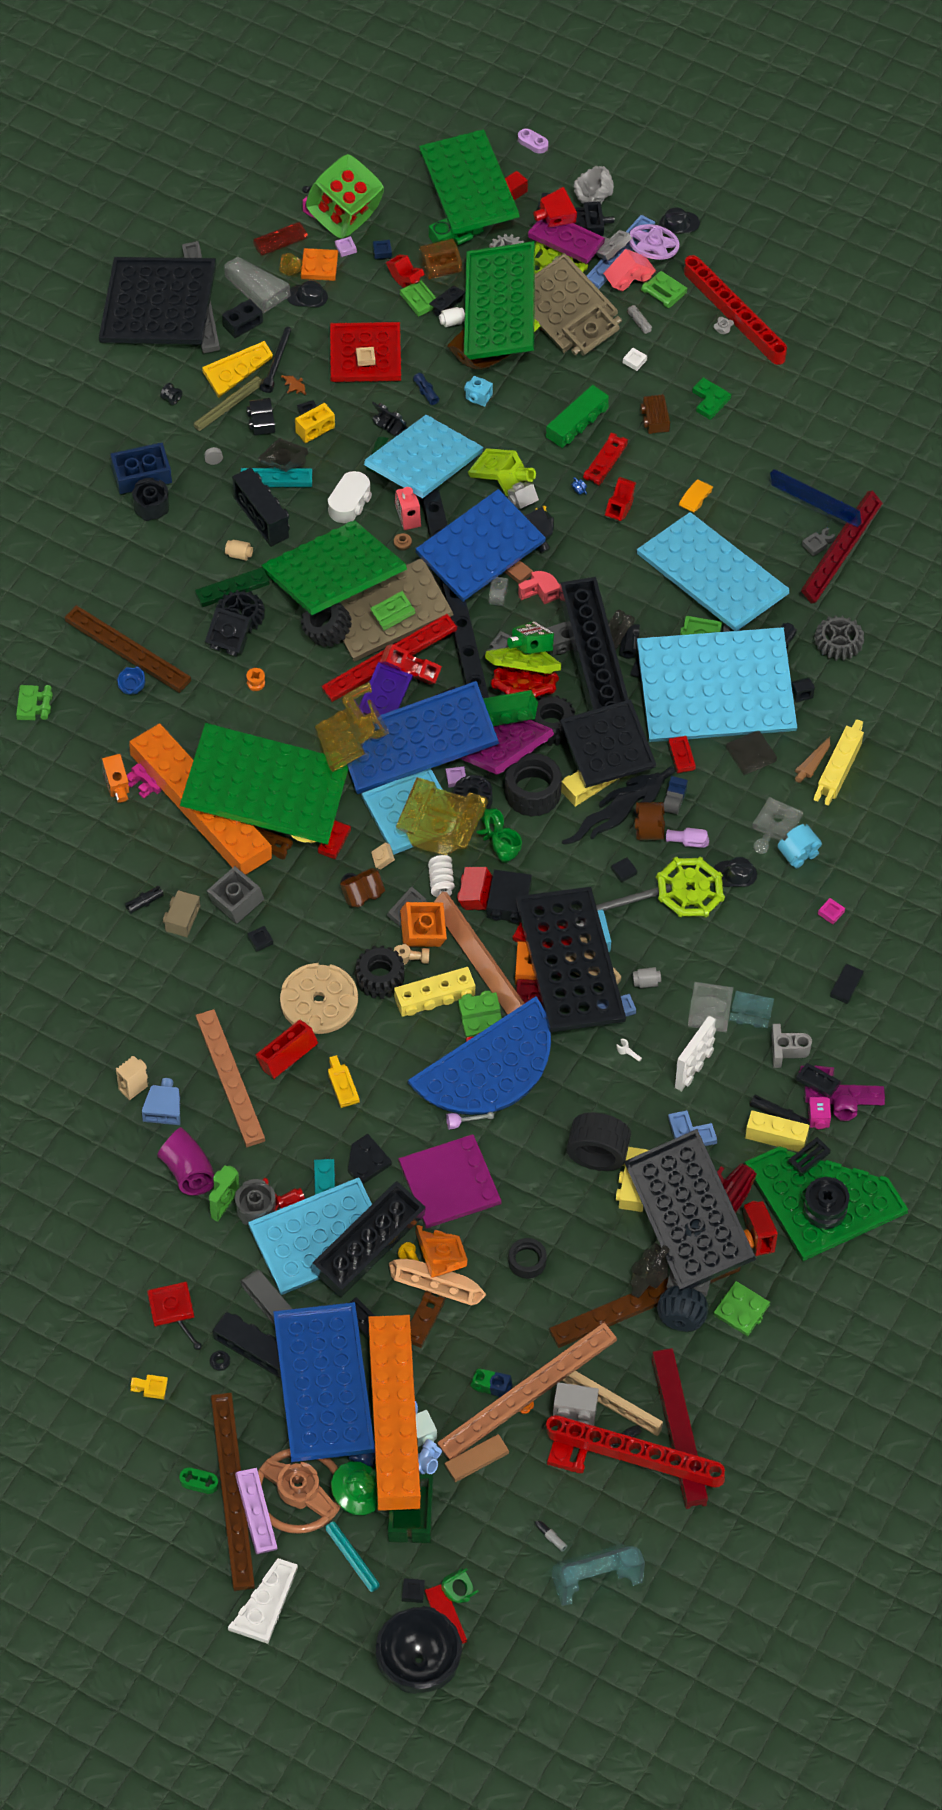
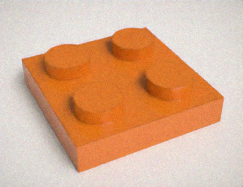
M304 248L301 279L336 281L338 250Z

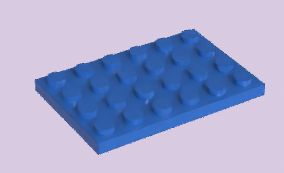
M497 489L417 547L415 552L463 602L543 544L546 538Z

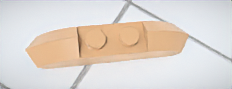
M396 1259L389 1262L391 1277L394 1281L430 1291L468 1305L478 1304L486 1296V1293L480 1286L466 1276L449 1272L431 1278L426 1263L411 1259Z

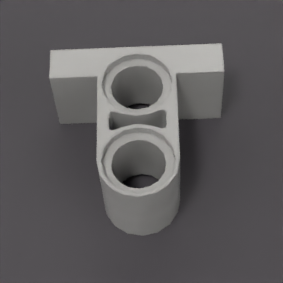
M773 1024L771 1033L773 1068H781L783 1058H806L809 1056L812 1039L808 1034L781 1033V1024Z

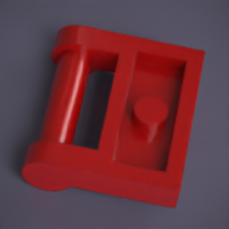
M573 1432L571 1435L579 1436L581 1433ZM554 1441L547 1465L576 1473H583L588 1451L580 1448L576 1462H570L574 1446Z

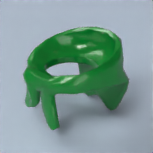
M484 808L481 812L476 813V816L482 819L486 829L477 830V833L481 835L488 834L483 837V841L492 838L494 832L503 829L504 817L498 809ZM489 823L494 824V831L490 829Z
M461 1568L457 1572L447 1575L442 1580V1590L446 1597L453 1602H468L470 1597L479 1592V1590L473 1592L472 1582L466 1573L467 1568ZM455 1580H461L465 1584L466 1593L463 1596H458L453 1591L452 1585Z

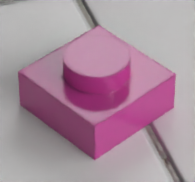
M829 898L818 910V915L834 924L843 915L845 908Z

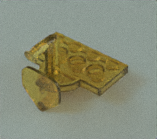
M370 682L344 695L342 701L346 709L337 712L334 716L321 721L315 726L332 772L364 755L365 751L362 743L369 737L379 739L389 734L381 715L370 699L367 702L371 713L364 715L354 700L367 692L372 693ZM377 723L378 726L380 727V729L377 730V731H374V729H375L374 724Z

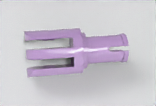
M686 828L684 831L667 829L666 833L667 842H683L685 847L705 848L709 844L707 831L703 829Z

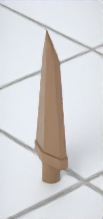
M830 737L796 768L795 772L798 775L795 777V780L801 783L805 777L811 778L813 776V773L830 747Z

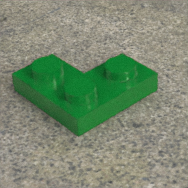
M704 377L692 390V393L704 399L697 406L696 412L709 420L731 399V393Z

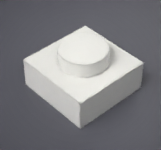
M634 348L623 358V364L636 371L647 361V355Z

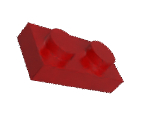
M687 736L668 739V745L677 773L695 770L696 765Z
M334 820L329 843H321L318 853L336 859L351 831V826Z

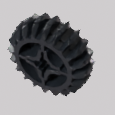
M237 589L236 593L230 591L229 595L224 594L223 599H219L216 606L240 614L239 610H241L243 616L251 618L248 629L249 633L252 632V629L257 630L258 625H262L265 618V607L262 599H259L257 594L253 595L252 591L246 593L245 589L242 592H239Z

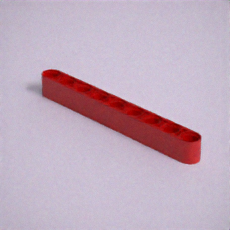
M694 255L688 256L685 259V276L729 320H732L734 325L772 363L776 365L783 364L786 360L787 345L699 257Z
M557 1415L551 1416L546 1422L548 1437L553 1441L711 1487H720L725 1482V1469L719 1462ZM554 1426L561 1427L559 1430L556 1431L551 1429ZM573 1432L581 1433L579 1436L571 1435ZM592 1438H600L598 1442L591 1441ZM614 1443L620 1444L617 1448L611 1447ZM638 1449L640 1452L633 1454L631 1450ZM652 1455H659V1456H660V1458H659V1459H656V1460H655V1459H652V1458H650V1457H651ZM676 1460L679 1461L680 1464L672 1465L671 1462ZM698 1466L700 1470L692 1471L691 1468ZM714 1472H718L721 1474L718 1477L711 1476V1474Z

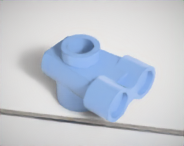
M427 1439L422 1446L423 1449L420 1454L418 1453L419 1474H433L438 1467L437 1459L442 1453V1450L436 1446V1443Z

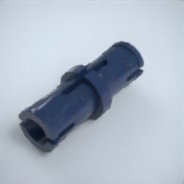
M417 373L413 380L420 388V393L426 397L429 404L435 405L439 402V397L434 392L432 384L427 382L422 373Z

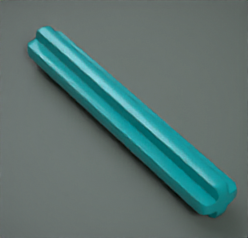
M334 1521L327 1524V1533L369 1591L374 1592L380 1587L379 1582Z

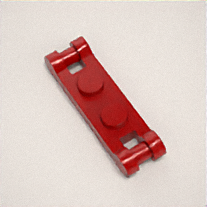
M611 433L590 467L584 472L583 479L594 481V484L600 486L627 446L628 439L617 437V434Z

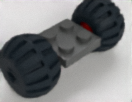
M698 1220L693 1221L692 1225H690L692 1229H699L701 1226H698ZM687 1223L684 1228H686V1235L691 1237L692 1232L689 1230ZM700 1231V1232H695V1236H694V1237H696L697 1235H699L702 1231ZM670 1270L667 1290L658 1301L660 1320L666 1326L678 1331L689 1332L699 1329L708 1316V1303L705 1296L707 1297L710 1281L692 1289L686 1288L680 1291L672 1270Z

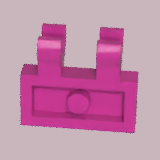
M136 764L131 768V772L127 774L129 787L132 788L140 780L143 782L138 787L141 790L139 795L142 798H146L153 791L156 794L162 791L153 777L151 778L146 773L141 764Z

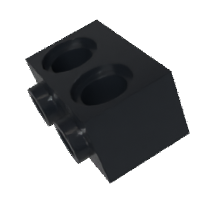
M248 299L222 314L223 327L234 338H237L263 323V311L251 299Z

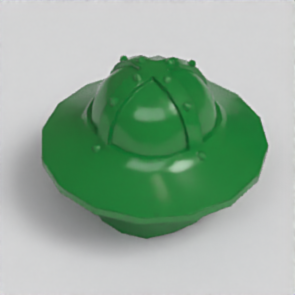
M350 1461L341 1465L334 1472L331 1480V1489L337 1504L353 1515L364 1516L378 1508L376 1472L370 1466L362 1462Z

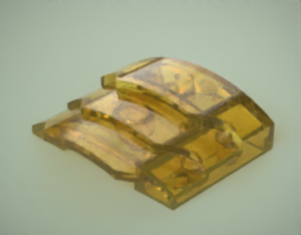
M417 777L396 828L407 834L412 846L441 855H449L457 849L467 848L479 819L483 816L488 800L486 797L470 792L467 797L440 790L436 788L434 782Z

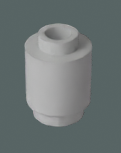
M656 967L637 969V971L633 972L634 986L639 988L658 986V982H661L660 971H656Z

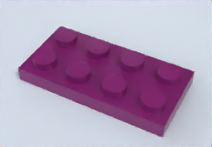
M545 219L537 221L528 232L529 238L563 254L565 253L585 264L591 260L605 242L604 237L574 223L549 227Z

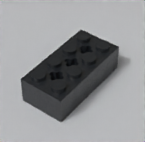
M250 467L232 476L235 501L269 546L272 547L288 539L290 530L288 524L289 514L286 509H282L277 497H273L268 485L263 484L260 475L257 472L255 473Z

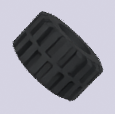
M339 602L314 615L306 611L302 614L301 624L305 634L317 645L332 647L335 643L339 644L340 640H344L346 638L345 635L349 634V627L352 625L350 621L352 619L348 610ZM330 618L329 622L326 625L322 626L325 620Z
M547 695V698L544 696L540 697V700H537L536 716L532 721L552 728L554 735L545 743L548 746H552V744L557 746L560 745V742H567L560 725V720L575 716L574 707H572L570 702H566L567 699H560L557 695L555 697ZM547 718H555L559 721L556 723H549L544 720Z
M380 945V948L373 946L371 950L366 949L365 954L361 953L359 955V959L356 961V982L359 985V989L364 991L365 995H372V998L375 999L377 996L380 999H384V996L389 998L392 997L394 988L403 985L405 978L402 956H399L396 950L393 952L391 947L386 949ZM379 968L389 971L384 976H376L371 972Z

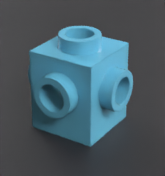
M473 376L464 388L466 399L485 407L493 395V383Z

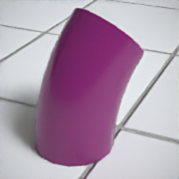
M182 1127L178 1128L163 1144L157 1156L170 1169L178 1183L179 1189L184 1194H204L214 1187L213 1177L215 1174L206 1154L193 1137Z

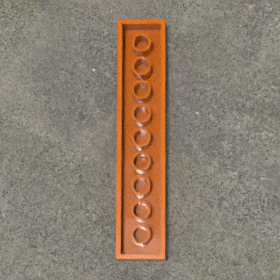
M160 723L129 741L130 755L138 764L144 767L146 773L151 778L153 777L156 784L232 868L235 866L246 875L272 859L271 844L253 825L180 806L194 760Z
M410 1315L370 1316L368 1330L378 1511L420 1509L421 1496Z

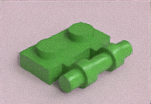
M20 685L16 713L17 720H36V714L41 715L43 720L48 719V714L51 712L52 687L46 685L44 686V691L39 692V686ZM38 701H43L40 706H37Z

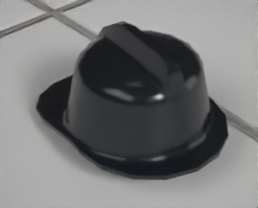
M673 207L661 218L659 226L670 230L674 234L689 233L699 228L700 220L694 213L686 212L679 207Z
M308 280L302 285L293 286L286 294L288 302L295 306L320 307L328 300L327 292L320 283L314 280Z
M744 857L722 861L714 866L715 870L723 874L722 886L724 887L750 886L757 880L756 868Z

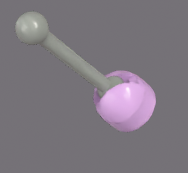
M493 1112L461 1118L456 1113L446 1114L449 1130L458 1128L461 1122L484 1118L491 1120L494 1118Z

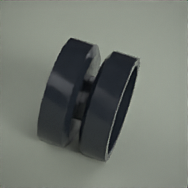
M821 1177L812 1181L806 1189L803 1207L806 1219L812 1225L823 1229L835 1228L840 1225L847 1215L850 1198L847 1187L843 1182L832 1177Z

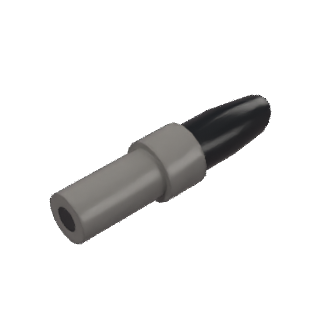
M535 1521L538 1529L561 1552L567 1548V1545L557 1536L556 1532L542 1521Z

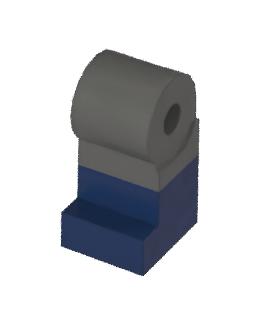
M671 776L664 801L665 812L678 815L687 792L688 780Z

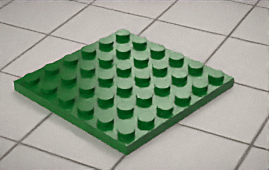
M355 520L347 522L344 526L333 529L323 536H318L306 544H301L299 547L287 551L274 559H270L261 565L265 573L311 615L407 570L405 562Z

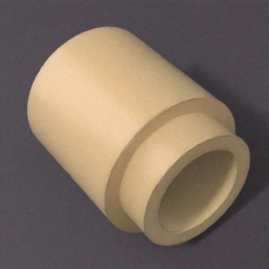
M234 539L232 541L228 540L225 554L231 558L247 561L248 558L252 557L253 547H251L249 542Z

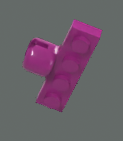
M805 1085V1103H809L810 1097H826ZM839 1085L830 1098V1104L834 1107V1115L841 1121H850L857 1116V1105H884V1086Z

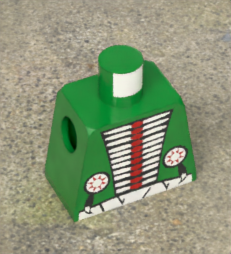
M532 621L513 628L512 637L508 638L507 644L510 649L517 648L525 654L552 651L554 633Z

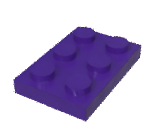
M378 662L357 713L374 718L399 709L413 675Z

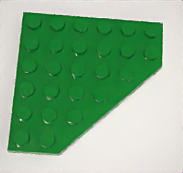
M781 1146L744 1163V1165L746 1164L751 1167L757 1174L754 1183L802 1261L908 1213V1208L889 1178L884 1176L877 1177L870 1175L867 1171L856 1168L849 1169L841 1166L842 1164L829 1160H821L801 1176L798 1170L795 1171L793 1169V1165L790 1166L788 1164V1160L796 1153L787 1151V1148ZM808 1154L803 1155V1156H802L800 1159H798L796 1162L799 1163V1162H800L802 1159H804ZM817 1178H836L843 1182L848 1189L850 1198L847 1215L844 1221L835 1228H818L812 1225L804 1215L803 1207L806 1189Z

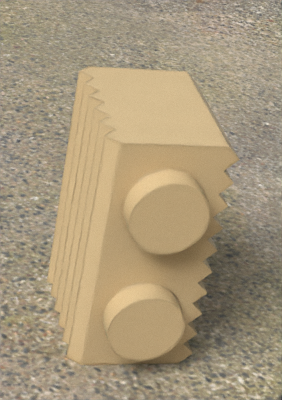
M131 1056V1059L128 1058V1061H125V1063H122V1066L116 1068L119 1091L129 1100L148 1087L147 1066L141 1059L138 1060L134 1056Z

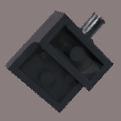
M601 201L584 202L583 207L575 208L577 218L574 224L600 236H604V224H614V216H603Z

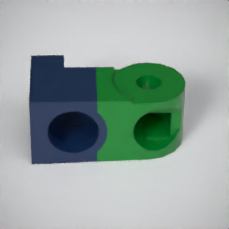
M477 1369L470 1386L478 1392H487L500 1398L512 1389L513 1383L511 1375Z

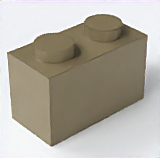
M177 891L176 896L171 898L169 912H166L163 917L166 932L188 937L201 907L200 896Z

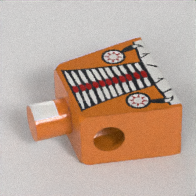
M117 754L102 758L103 775L110 796H116L117 802L120 803L127 801L129 782L121 755Z

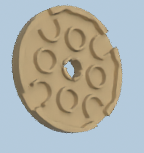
M313 963L296 969L286 978L282 985L280 1005L285 1018L292 1025L301 1019L312 1027L314 1034H324L340 1029L351 1020L358 1005V991L351 976L343 969L331 964L326 966ZM317 995L323 996V1002L314 1001V997Z

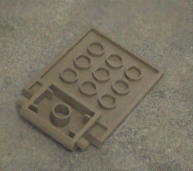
M565 253L535 274V320L539 322L540 328L563 353L574 347L571 349L574 355L580 353L584 356L620 330L618 324L622 322L621 318L617 316L613 319L618 314V310Z

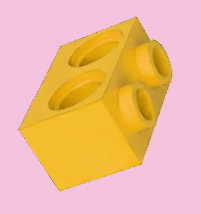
M323 403L295 418L296 433L307 443L335 428V414Z

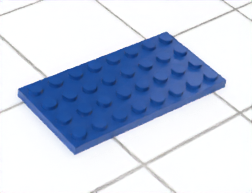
M477 681L336 731L357 794L499 744Z
M355 1302L273 1311L291 1462L375 1453Z

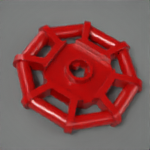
M498 667L494 670L491 686L505 694L531 690L534 696L537 697L547 693H554L559 676L555 672L546 674L517 668Z

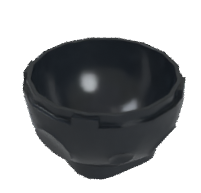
M427 1606L413 1607L396 1613L379 1630L376 1641V1661L381 1673L400 1690L413 1694L434 1691L445 1686L455 1676L461 1659L462 1641L456 1626L444 1614L436 1611L435 1608ZM417 1658H421L423 1661L421 1663H417L415 1660Z

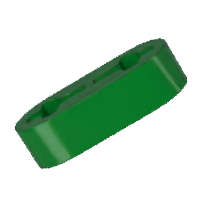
M185 1468L180 1472V1483L186 1489L205 1494H212L218 1489V1478L213 1473L194 1468ZM192 1475V1479H190L189 1482H186L185 1477ZM209 1480H212L213 1484H210L209 1487H206V1483Z

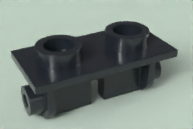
M453 285L430 302L429 305L435 308L434 314L439 316L442 310L449 309V307L452 308L460 303L466 292Z

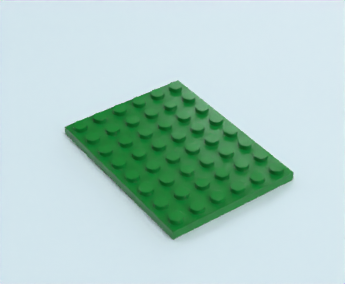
M205 723L180 806L328 844L349 768L346 760L343 758Z

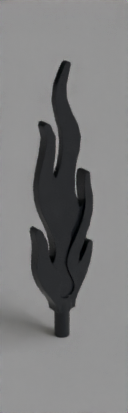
M671 766L662 773L657 772L629 779L626 782L627 787L613 790L599 802V807L602 808L613 800L609 806L587 816L577 833L570 838L562 840V844H571L581 840L590 828L603 820L609 819L607 822L594 828L591 833V839H594L599 833L620 825L628 817L636 802L643 799L641 802H654L662 785L665 783V779L674 774L675 769Z

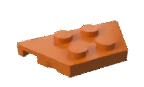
M416 1226L415 1232L431 1278L467 1266L468 1259L459 1236L446 1234L438 1230H434L433 1234L422 1231L423 1226Z

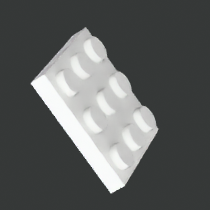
M711 1016L707 1017L678 1058L675 1088L681 1092L685 1086L688 1087L692 1083L695 1072H699L702 1069L703 1061L706 1057L709 1058L714 1051L716 1019Z

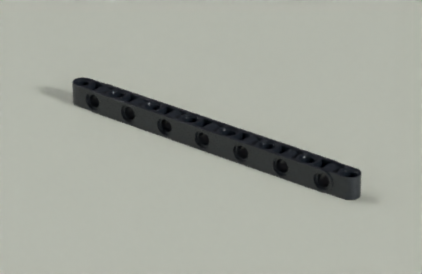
M439 489L433 490L424 498H421L430 538L448 526ZM440 579L443 595L453 612V616L450 618L457 626V630L452 632L464 684L477 681L482 697L489 698L466 600L462 602Z

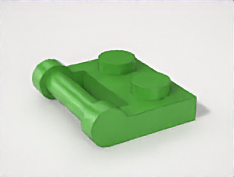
M660 271L649 282H645L642 285L641 291L645 294L649 293L664 303V306L669 309L687 293V287Z

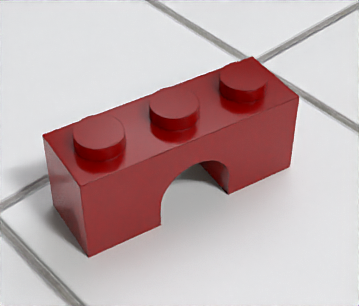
M393 644L386 646L380 663L412 674L413 678L429 685L436 683L442 666L427 659L416 658L408 654L409 651Z

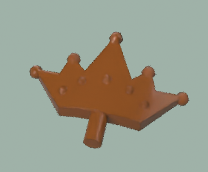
M281 375L286 380L285 385H289L287 394L297 390L296 394L302 392L306 395L305 385L301 383L302 378L297 380L293 376Z

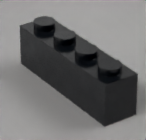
M226 1312L213 1329L214 1339L281 1379L276 1338L270 1334H264L254 1324H247L237 1314L232 1315Z

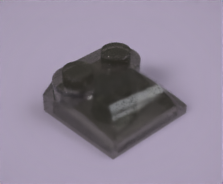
M278 438L258 458V461L287 472L293 467L300 468L306 463L305 457L308 455V449Z

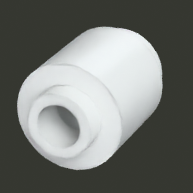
M454 307L442 310L439 315L440 324L444 325L445 328L462 324L465 321L464 309Z

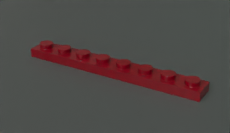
M873 490L866 493L801 589V592L811 604L817 602L883 504Z

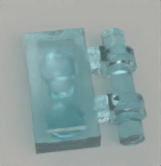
M736 991L732 1011L739 1013H731L729 1020L736 1021L737 1024L741 1025L746 1023L754 1025L756 1028H760V1026L768 1028L769 1020L762 1019V1017L770 1019L774 999ZM745 1014L756 1016V1018L746 1016Z

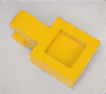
M147 1374L146 1380L132 1378L131 1391H144V1397L164 1399L168 1377Z

